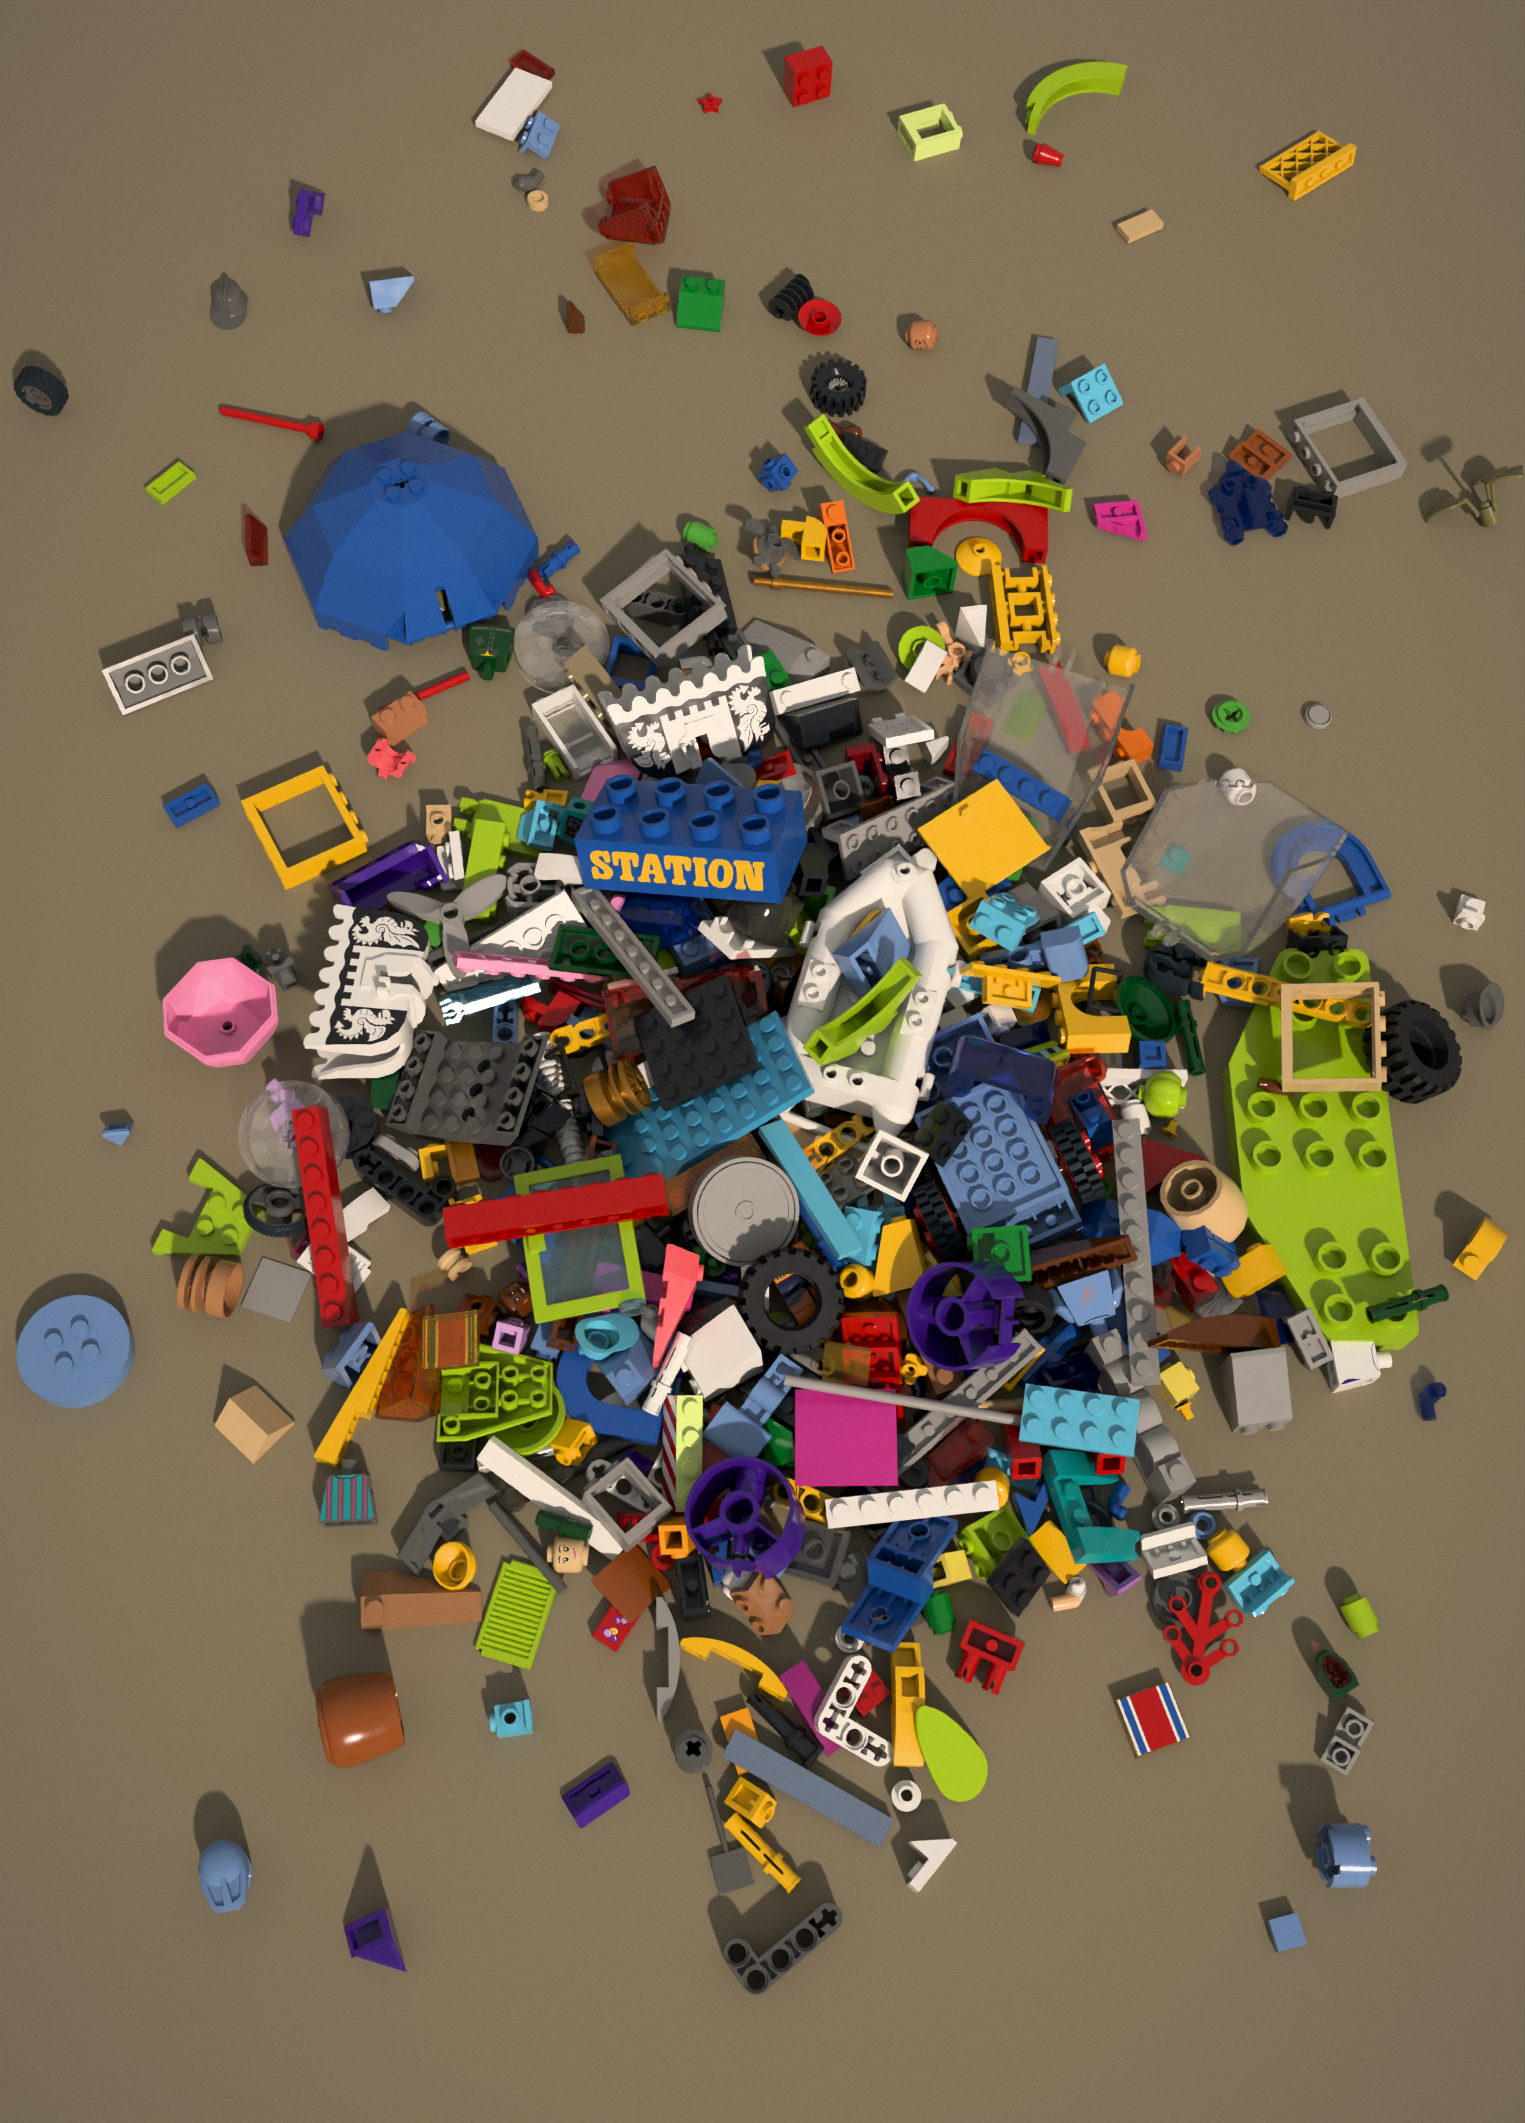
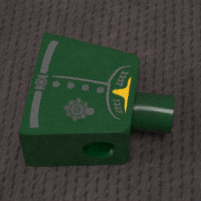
M470 624L472 668L480 671L479 677L481 679L490 681L494 678V672L504 673L507 671L517 643L515 628Z

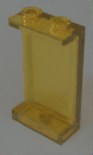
M632 242L593 257L595 276L631 326L670 311L669 294L667 292L663 294L660 292L637 260L636 248Z

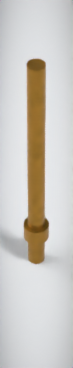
M754 576L753 584L756 586L772 587V590L787 588L890 599L893 596V589L782 579V576L778 578L774 576L773 578Z

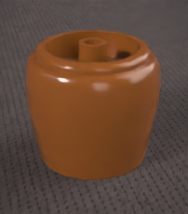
M392 1672L360 1673L335 1677L322 1683L320 1689L316 1690L315 1699L319 1733L322 1738L327 1762L330 1765H335V1767L341 1769L359 1766L406 1745Z

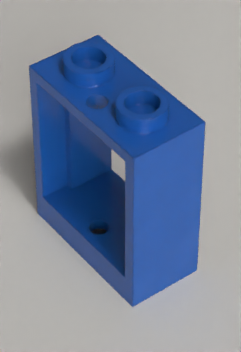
M615 636L605 671L621 691L626 683H632L638 691H643L645 689V682L614 677L613 672L619 653L649 658L629 637ZM652 661L650 662L646 679L652 675L657 677L659 668Z

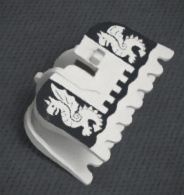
M746 644L739 647L738 657L735 661H731L725 653L717 654L713 668H707L701 660L693 662L691 666L692 672L689 676H685L679 668H673L668 673L667 683H661L658 677L654 675L649 676L645 680V689L643 691H638L632 683H626L622 688V696L619 699L614 698L609 691L598 693L597 696L611 722L621 748L631 763L641 773L653 778H667L690 768L697 771L701 770L703 763L695 739L698 736L703 742L709 743L712 753L720 757L722 763L734 762V758L748 756L750 750H761L768 744L775 730V714L767 685L763 657L756 656L752 658L750 645Z
M336 904L333 908L334 916L344 922L340 925H333L328 931L329 937L337 940L339 943L336 946H329L324 950L325 959L334 962V965L323 968L319 972L320 980L328 983L329 987L319 989L314 994L315 1001L318 1004L324 1005L325 1008L321 1011H314L309 1016L312 1026L319 1027L320 1030L317 1033L306 1035L303 1042L305 1049H316L318 1055L328 1061L325 1064L316 1065L312 1070L311 1076L313 1080L335 1078H379L390 1075L404 1066L411 1056L414 1031L418 1030V1026L423 1021L426 1012L425 999L431 995L433 986L439 984L440 977L433 973V963L427 964L425 962L430 948L428 932L420 922L407 915Z

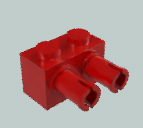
M971 1617L959 1646L964 1653L954 1676L961 1679L965 1668H967L968 1671L964 1681L972 1683V1678L980 1659L985 1658L989 1660L991 1665L981 1688L989 1691L994 1680L995 1683L991 1693L999 1695L1007 1671H1014L1025 1641Z

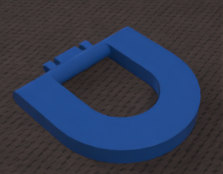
M1307 824L1297 827L1280 840L1270 860L1271 882L1288 916L1311 912L1314 917L1316 913L1323 911L1328 913L1330 917L1323 918L1322 920L1325 919L1328 923L1327 925L1333 926L1336 924V921L1339 924L1355 919L1357 914L1359 917L1366 914L1364 906L1391 898L1390 889L1368 849L1358 838L1342 828L1328 824ZM1312 852H1323L1332 855L1343 865L1358 896L1318 908L1300 875L1298 868L1299 860L1304 855Z
M679 1330L675 1331L673 1338L662 1358L663 1360H665ZM645 1335L654 1347L655 1343L647 1335ZM579 1342L573 1353L564 1351L557 1370V1389L564 1398L566 1411L569 1416L574 1420L590 1423L596 1435L656 1446L663 1421V1404L658 1416H655L646 1411L606 1404L597 1400L588 1389V1374L595 1363L594 1360L584 1354H579ZM679 1369L677 1375L683 1376L684 1373ZM675 1377L671 1386L673 1390L668 1395H679L682 1378Z

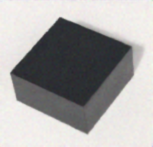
M479 1437L468 1441L441 1442L438 1466L440 1471L476 1472Z

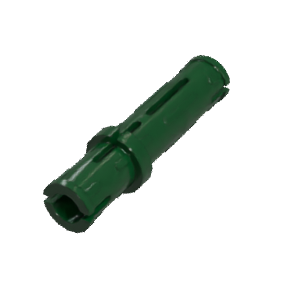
M1183 999L1174 1003L1178 1019L1177 1030L1181 1032L1190 1076H1199L1204 1074L1206 1069L1196 1031L1198 1025L1192 1015L1190 1000Z
M1443 1284L1425 1290L1416 1289L1409 1295L1374 1306H1368L1365 1309L1368 1321L1374 1324L1378 1321L1414 1310L1423 1311L1430 1305L1449 1300L1448 1290ZM1402 1305L1401 1307H1397V1308H1394V1309H1391V1310H1387V1309H1390V1308H1393V1307Z

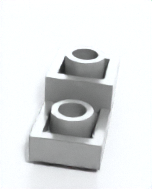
M1346 1705L1322 1752L1320 1761L1347 1776L1361 1752L1360 1748L1375 1723L1374 1720Z

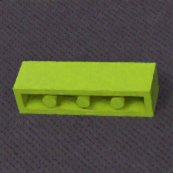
M476 819L463 891L477 881L490 875L500 874L501 870H505L507 856L503 854L505 847H509L511 833L507 832L506 823ZM495 902L482 914L465 922L490 925L492 917L497 916L498 902Z

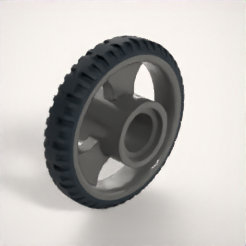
M283 1181L265 1183L254 1188L244 1201L243 1213L246 1222L252 1229L262 1235L276 1238L290 1237L308 1228L303 1188L301 1186ZM254 1206L266 1208V1222L255 1215L253 1211ZM293 1212H305L300 1219L292 1223Z

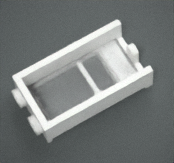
M574 684L560 688L556 693L546 698H540L531 704L533 719L536 720L556 752L561 754L560 758L572 774L575 782L590 775L594 766L618 760L617 747Z

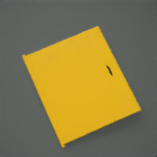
M995 779L917 829L921 837L967 897L966 901L983 890H989L1051 849V846L1046 845L998 779Z

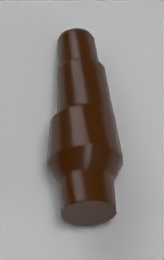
M1260 1077L1257 1081V1087L1264 1089L1268 1093L1292 1097L1296 1094V1092H1282V1085L1271 1078L1264 1079Z

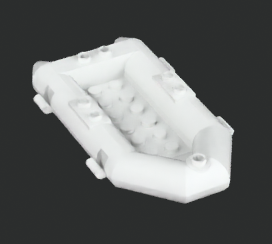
M883 857L824 906L818 914L816 923L813 921L805 922L799 945L808 950L784 1025L815 1090V1093L804 1100L873 1118L876 1132L882 1129L897 1136L911 1122L917 1100H929L935 1075L925 1073L948 987H960L963 976L960 974V969L964 968L966 963L962 960H956L959 951L958 943L932 869ZM887 907H890L912 948L907 960L922 976L896 1009L898 1013L885 1031L868 1036L853 1056L820 1066L803 1049V1046L816 1028L833 1021L863 998L854 995L832 953L850 939L853 932L871 911H884ZM813 931H816L818 933L817 936L812 938ZM954 967L952 977H950L947 969ZM922 1079L923 1082L919 1092V1088L916 1086V1081ZM794 1106L790 1107L789 1109L785 1110V1111L782 1112V1113H787V1112H788L789 1110H791Z

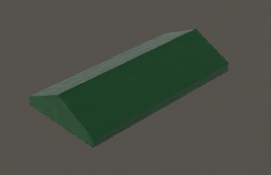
M559 925L548 967L549 970L634 980L594 928ZM634 933L658 963L661 937Z

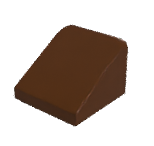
M567 301V326L569 334L585 333L584 315L571 301Z

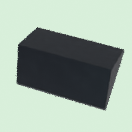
M840 696L779 715V719L802 753L841 742L863 733L857 698Z

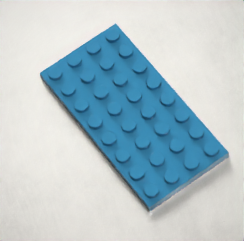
M776 1010L748 1027L761 1069L668 1112L662 1109L656 1088L653 1086L649 1089L652 1101L650 1108L639 1111L638 1114L633 1116L627 1113L625 1120L610 1127L603 1125L606 1141H618L616 1155L621 1154L625 1177L631 1179L642 1177L646 1173L663 1174L666 1183L815 1093L786 1027Z

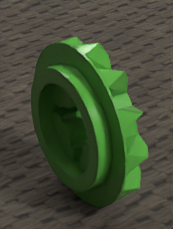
M1226 699L1214 706L1212 721L1216 723L1217 729L1221 728L1225 733L1233 732L1236 734L1238 731L1245 730L1250 722V713L1241 702ZM1236 714L1234 720H1225L1227 715L1232 716Z

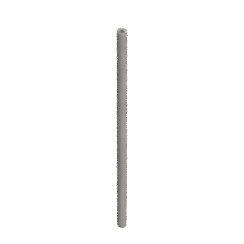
M789 1374L784 1376L783 1385L1021 1427L1022 1415Z

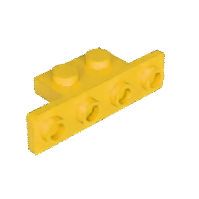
M972 961L968 966L960 969L961 975L982 978V1003L1025 1010L1032 1008V986L1050 988L1061 983V977L1052 976L1051 972L1032 973L1027 968L1013 970L1008 969L1007 965L1001 964L988 966L983 961Z

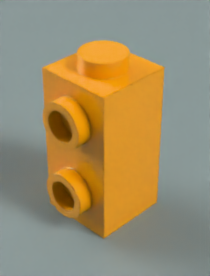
M674 1512L658 1526L661 1555L671 1554V1558L674 1559L685 1558L692 1550L696 1549L687 1532L685 1512Z

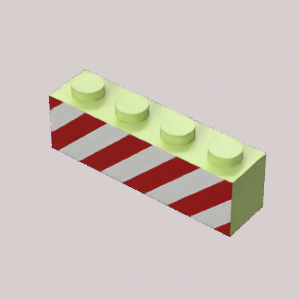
M667 1395L663 1402L662 1497L673 1508L672 1512H685L689 1492L702 1474L703 1395Z

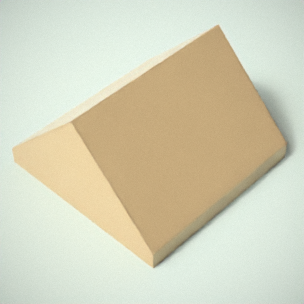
M255 1385L230 1397L214 1426L254 1464L295 1422Z

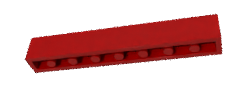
M317 1105L291 1110L322 1326L325 1329L359 1323L328 1108Z
M646 1173L642 1177L631 1179L629 1177H620L615 1179V1181L605 1183L594 1181L580 1187L564 1186L560 1190L554 1191L537 1190L529 1195L511 1194L497 1200L485 1198L471 1204L454 1203L450 1207L443 1208L445 1240L450 1249L524 1238L543 1233L549 1234L670 1215L663 1174Z

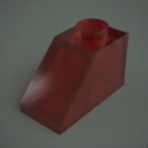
M975 1419L955 1430L928 1456L927 1460L944 1481L987 1457L995 1439L980 1419Z

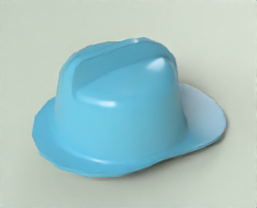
M619 1313L583 1319L576 1325L574 1331L579 1342V1354H584L593 1360H604L613 1352L632 1347L638 1341L640 1334L636 1322L627 1315Z

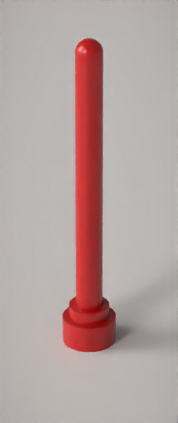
M226 406L219 408V413L223 416L306 433V436H309L312 440L321 441L324 436V424L322 422L312 421L304 424Z

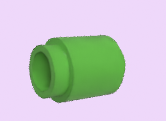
M689 521L683 531V538L688 543L697 544L699 548L706 551L715 548L719 540L716 529L698 521Z

